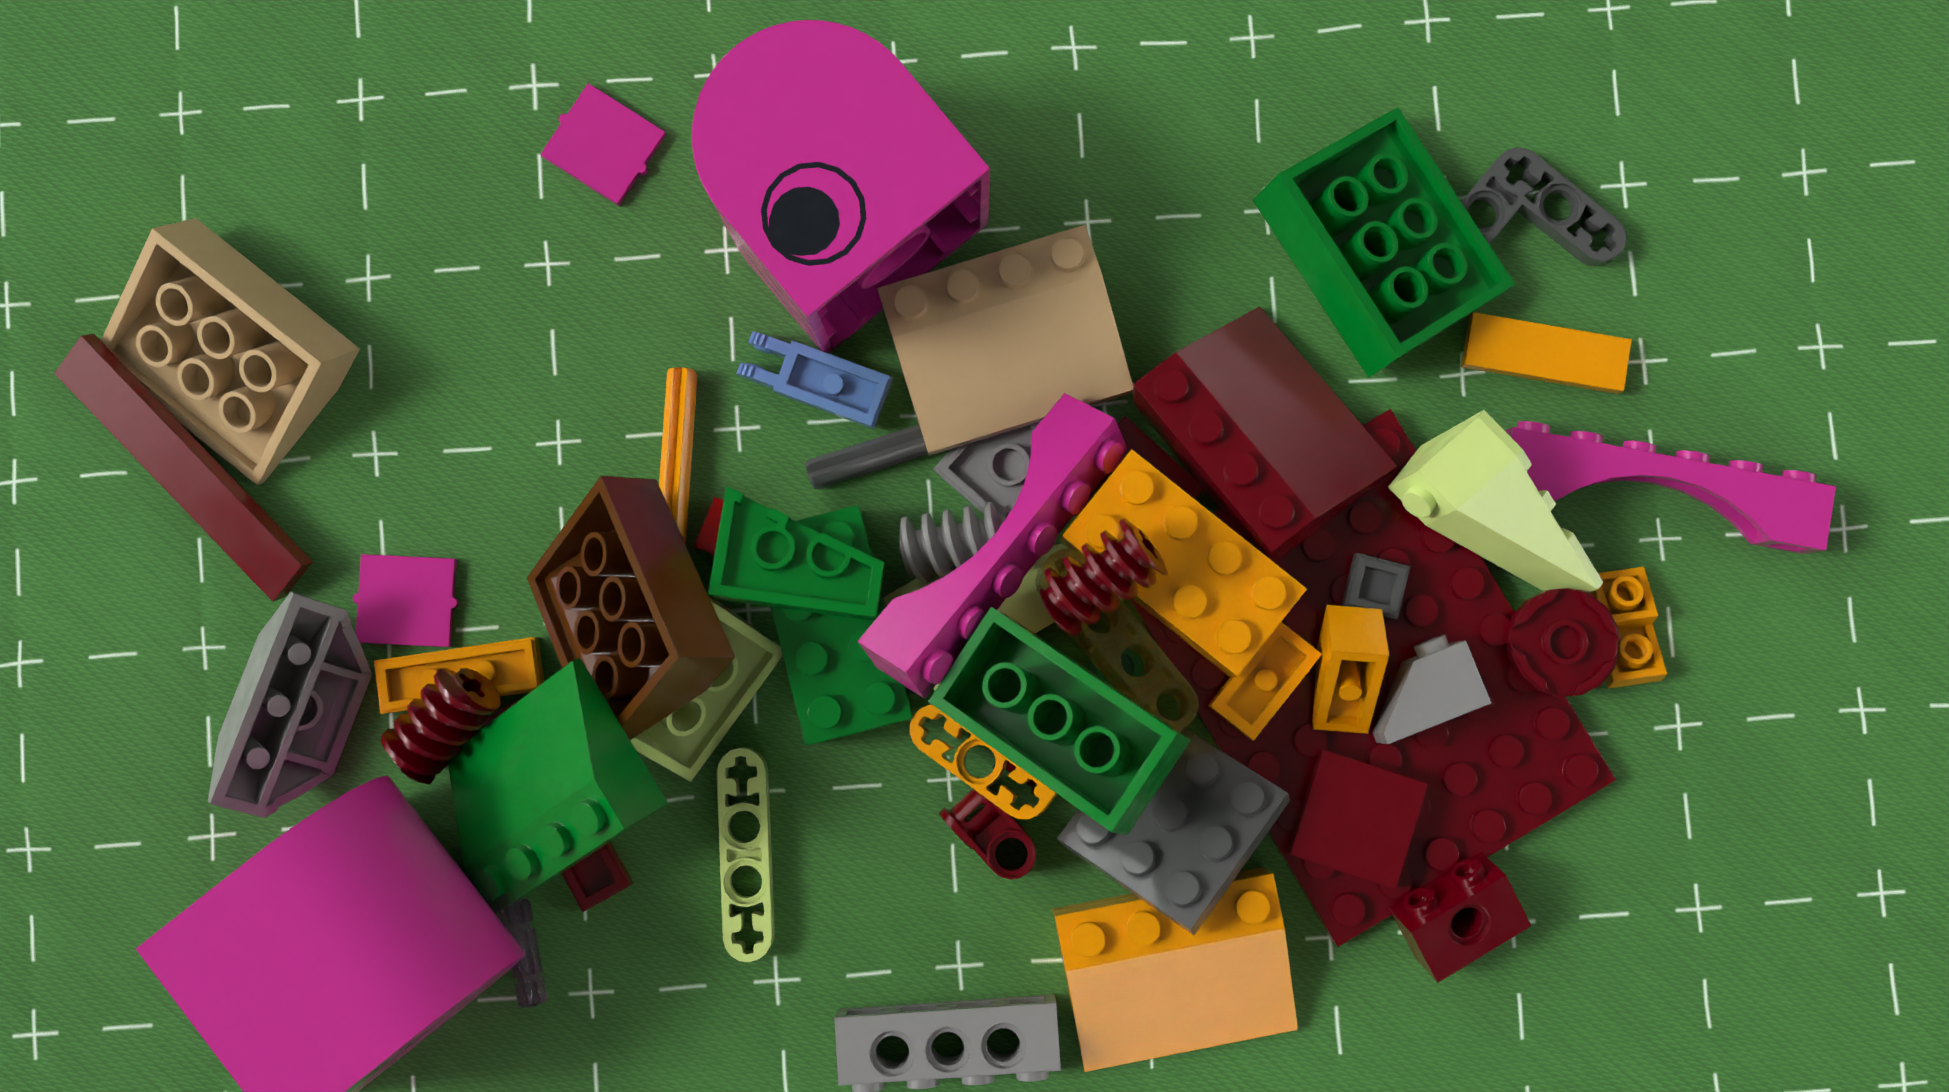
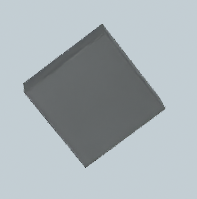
M1360 553L1353 554L1341 606L1382 609L1383 618L1397 620L1410 566Z

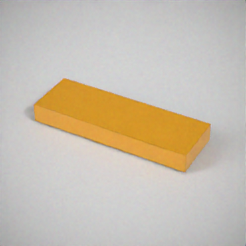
M1473 312L1468 317L1461 367L1619 394L1624 392L1632 339Z
M539 637L374 660L380 714L407 711V706L413 699H421L420 691L426 684H435L434 675L440 668H447L458 672L461 668L477 671L489 679L500 697L530 693L544 682Z

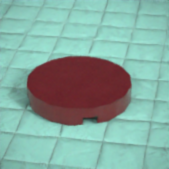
M1570 588L1544 590L1525 600L1513 614L1506 634L1508 659L1518 677L1535 691L1554 697L1583 695L1601 686L1615 669L1619 656L1616 655L1618 651L1617 641H1620L1619 628L1609 609L1592 594Z

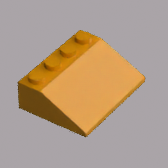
M1264 867L1239 872L1194 936L1132 893L1053 908L1084 1072L1298 1030L1285 927L1274 873Z

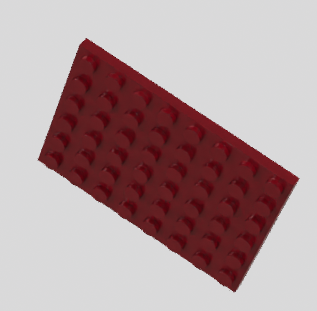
M1391 409L1362 426L1398 466L1397 469L1274 562L1307 588L1281 622L1316 650L1326 606H1341L1353 554L1360 553L1410 566L1398 619L1384 618L1389 658L1368 734L1313 729L1315 663L1254 741L1250 740L1208 706L1230 677L1133 599L1130 600L1216 747L1288 793L1290 802L1270 828L1268 834L1333 944L1337 947L1391 916L1390 907L1404 900L1405 896L1412 890L1425 887L1450 872L1460 861L1473 858L1481 852L1486 857L1491 856L1616 781L1566 696L1554 697L1535 691L1516 674L1508 659L1506 634L1515 612L1482 558L1426 526L1418 517L1408 512L1403 506L1402 501L1388 488L1416 452ZM1221 509L1213 513L1243 537ZM1442 635L1446 636L1448 643L1466 641L1491 704L1390 744L1376 743L1372 733L1402 661L1417 656L1414 646ZM1320 749L1429 784L1396 890L1287 853Z

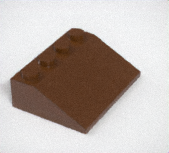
M600 476L527 576V580L562 668L571 661L581 658L628 738L632 740L708 690L735 658V655L657 480Z

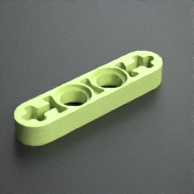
M742 747L726 753L720 760L717 768L722 932L724 946L730 956L738 961L752 962L760 959L768 952L773 944L775 935L769 774L767 762L761 753L752 748ZM739 756L746 757L748 766H756L757 776L747 781V796L759 793L760 804L748 801L731 806L728 804V794L732 796L740 795L738 778L729 777L728 774L729 768L738 764ZM739 811H749L759 820L760 830L757 837L752 841H739L734 838L730 831V820ZM740 866H752L761 874L762 886L757 894L742 896L733 888L732 875ZM762 902L764 913L756 910L752 913V926L755 931H763L764 939L758 940L754 944L753 950H746L745 942L735 940L734 935L744 928V911L733 914L732 904L749 907Z

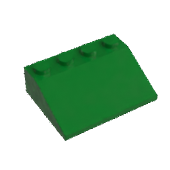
M1399 107L1282 171L1253 199L1254 204L1368 378L1516 285Z
M581 658L571 661L474 734L467 744L462 745L459 753L448 762L463 868L475 888L495 914L536 891L668 804Z

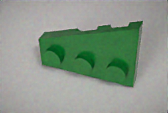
M726 486L708 591L711 599L872 621L877 619L885 569L883 561L825 533L821 534L792 520L790 516L772 507L769 509L745 497L743 493Z

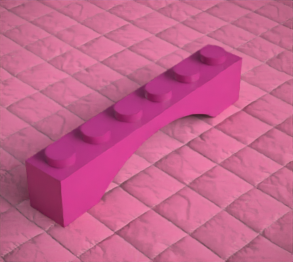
M1066 393L1062 395L1031 433V457L1025 483L1013 509L998 531L973 557L950 574L920 590L893 598L858 640V643L879 670L924 699L936 684L941 683L990 607L998 609L1006 598L1016 593L1027 572L1040 556L1045 555L1051 550L1062 529L1075 514L1080 513L1085 508L1090 495L1106 475L1113 472L1121 463L1123 455L1128 448L1114 417Z
M1518 421L1517 427L1505 430L1524 450L1532 465L1527 470V473L1537 490H1548L1554 501L1591 484L1615 481L1652 483L1683 492L1710 506L1733 524L1751 545L1800 554L1826 551L1836 486L1816 483V474L1797 470H1784L1781 476L1762 473V464L1742 460L1729 461L1728 466L1709 463L1710 455L1696 451L1680 450L1676 451V456L1656 453V445L1641 441H1623L1622 447L1604 444L1603 435L1587 431H1571L1570 436L1566 437L1550 434L1549 425L1532 421Z

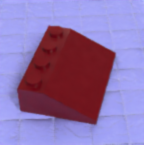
M1260 306L1178 350L1133 384L1134 405L1246 541L1273 562H1276L1398 467Z

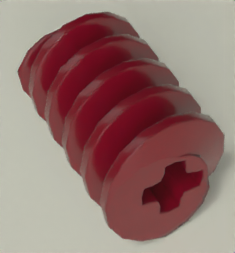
M1125 517L1119 520L1123 534L1122 539L1118 540L1108 531L1104 530L1100 533L1104 551L1100 553L1086 542L1081 547L1086 563L1081 565L1070 555H1067L1063 558L1067 572L1066 576L1062 577L1051 567L1044 571L1049 587L1045 590L1042 588L1039 590L1041 600L1052 619L1069 636L1075 637L1082 631V622L1090 625L1098 622L1100 619V609L1110 613L1115 611L1119 607L1118 596L1125 600L1135 598L1138 594L1137 583L1146 588L1153 586L1156 583L1155 570L1162 575L1168 576L1164 561L1149 538L1141 529L1137 528Z
M440 668L434 675L435 684H426L420 691L421 699H413L407 706L408 714H400L394 721V728L387 729L381 735V744L385 751L391 756V759L401 772L418 783L430 785L434 781L436 774H440L448 765L449 760L459 753L462 745L467 744L474 736L475 730L480 729L488 720V715L493 714L501 705L500 696L494 685L488 678L477 671L461 668L458 672L447 668Z

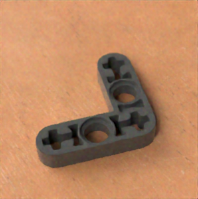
M1515 147L1506 150L1493 162L1461 201L1467 212H1469L1471 203L1475 201H1485L1494 208L1496 219L1493 226L1488 228L1478 227L1488 244L1493 241L1516 211L1577 260L1588 266H1601L1610 262L1622 252L1626 244L1624 227L1614 216L1534 152L1526 148ZM1518 163L1525 168L1521 175L1524 181L1519 180L1512 185L1505 179L1509 174V170L1504 165L1512 168ZM1540 180L1544 181L1547 185L1534 195L1532 201H1529L1525 197L1533 190L1529 185L1534 187ZM1559 194L1568 201L1570 214L1566 220L1556 221L1546 215L1543 202L1547 195ZM1582 213L1585 214L1588 219L1580 224L1583 228H1579L1573 235L1569 233L1567 229L1580 219ZM1601 229L1607 234L1604 244L1608 248L1602 247L1598 251H1594L1589 246L1593 240L1589 233L1594 234Z

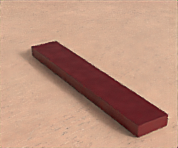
M95 334L80 336L54 374L272 602L284 598L313 561Z

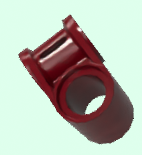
M970 790L951 809L944 807L939 812V815L951 830L970 849H973L998 876L1010 880L1018 879L1028 874L1034 866L1036 848L1031 836L1013 816L1004 812L976 790ZM984 803L985 807L969 822H966L965 818L978 805ZM1006 838L1019 839L1027 848V859L1017 868L1005 867L997 859V846Z

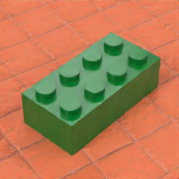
M859 505L796 520V522L821 534L825 533L874 557L863 512ZM882 589L878 616L887 607ZM771 607L805 746L913 718L914 712L908 688L879 670L858 643V640L874 621Z
M990 607L928 701L1107 830L1127 836L1191 741L1190 738L1034 632L993 607Z

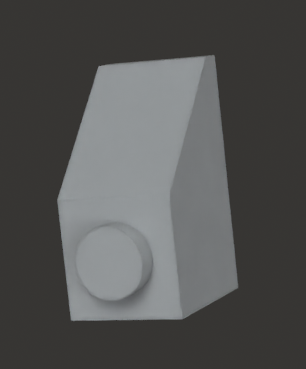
M1442 635L1414 646L1417 656L1402 661L1372 733L1376 743L1390 744L1491 704L1466 641L1448 643L1446 636Z

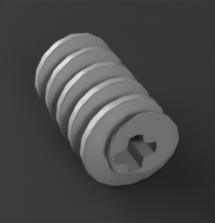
M986 502L983 519H977L972 507L968 505L964 507L961 523L956 522L950 509H945L942 514V524L937 527L928 512L923 513L920 530L914 529L908 516L902 517L900 523V550L909 577L913 578L916 576L920 582L927 583L934 578L935 572L940 578L950 574L973 557L991 539L1011 512L1010 507L1007 505L1005 514L999 516L993 503Z

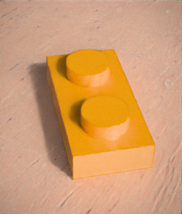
M1281 622L1237 677H1230L1208 706L1247 738L1254 741L1322 654Z

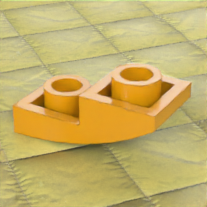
M1637 567L1598 573L1603 583L1598 590L1590 592V594L1609 609L1618 625L1620 641H1617L1618 651L1616 655L1619 656L1615 669L1606 679L1608 689L1662 681L1667 675V671L1653 626L1654 621L1659 615L1645 568Z

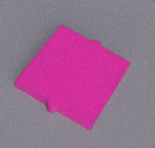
M587 83L569 112L559 116L561 124L540 155L548 162L619 206L639 175L644 176L647 174L648 168L646 165L665 138L666 133Z
M361 554L358 593L353 595V601L357 603L355 634L359 642L452 647L454 609L460 605L459 600L455 598L457 559Z

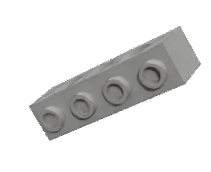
M1054 994L839 1008L834 1017L838 1086L852 1085L853 1092H877L885 1089V1082L907 1081V1088L928 1089L939 1086L940 1079L958 1077L962 1078V1084L985 1085L995 1081L994 1075L1016 1074L1018 1081L1032 1082L1048 1079L1050 1077L1049 1071H1061L1057 1005ZM1000 1028L1012 1030L1019 1038L1017 1046L1008 1053L995 1052L987 1043L988 1037L993 1031ZM943 1032H953L963 1040L964 1047L956 1056L944 1057L934 1049L933 1040ZM887 1036H898L907 1043L909 1052L903 1059L891 1061L882 1056L878 1043Z

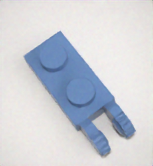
M752 331L748 341L749 345H752L754 349L760 352L773 354L785 359L779 375L766 371L758 365L740 362L736 372L738 376L772 388L774 393L875 430L891 388L893 377L793 340L791 343H787Z

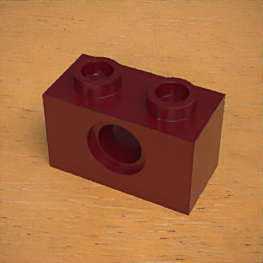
M1482 852L1473 858L1460 861L1450 872L1425 887L1412 890L1405 896L1404 900L1389 908L1414 957L1437 983L1532 926L1506 874Z

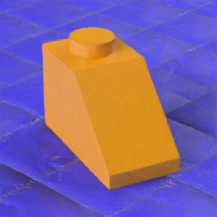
M1327 605L1317 644V650L1322 655L1316 661L1313 729L1368 734L1389 658L1382 609Z

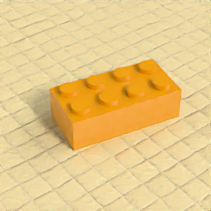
M1132 449L1059 540L1085 561L1081 547L1086 542L1100 553L1105 550L1100 533L1104 530L1108 531L1118 540L1123 538L1119 520L1125 517L1133 525L1141 529L1160 554L1167 568L1168 576L1162 575L1155 570L1156 583L1150 588L1142 587L1137 583L1138 594L1133 600L1229 677H1237L1307 590V588Z

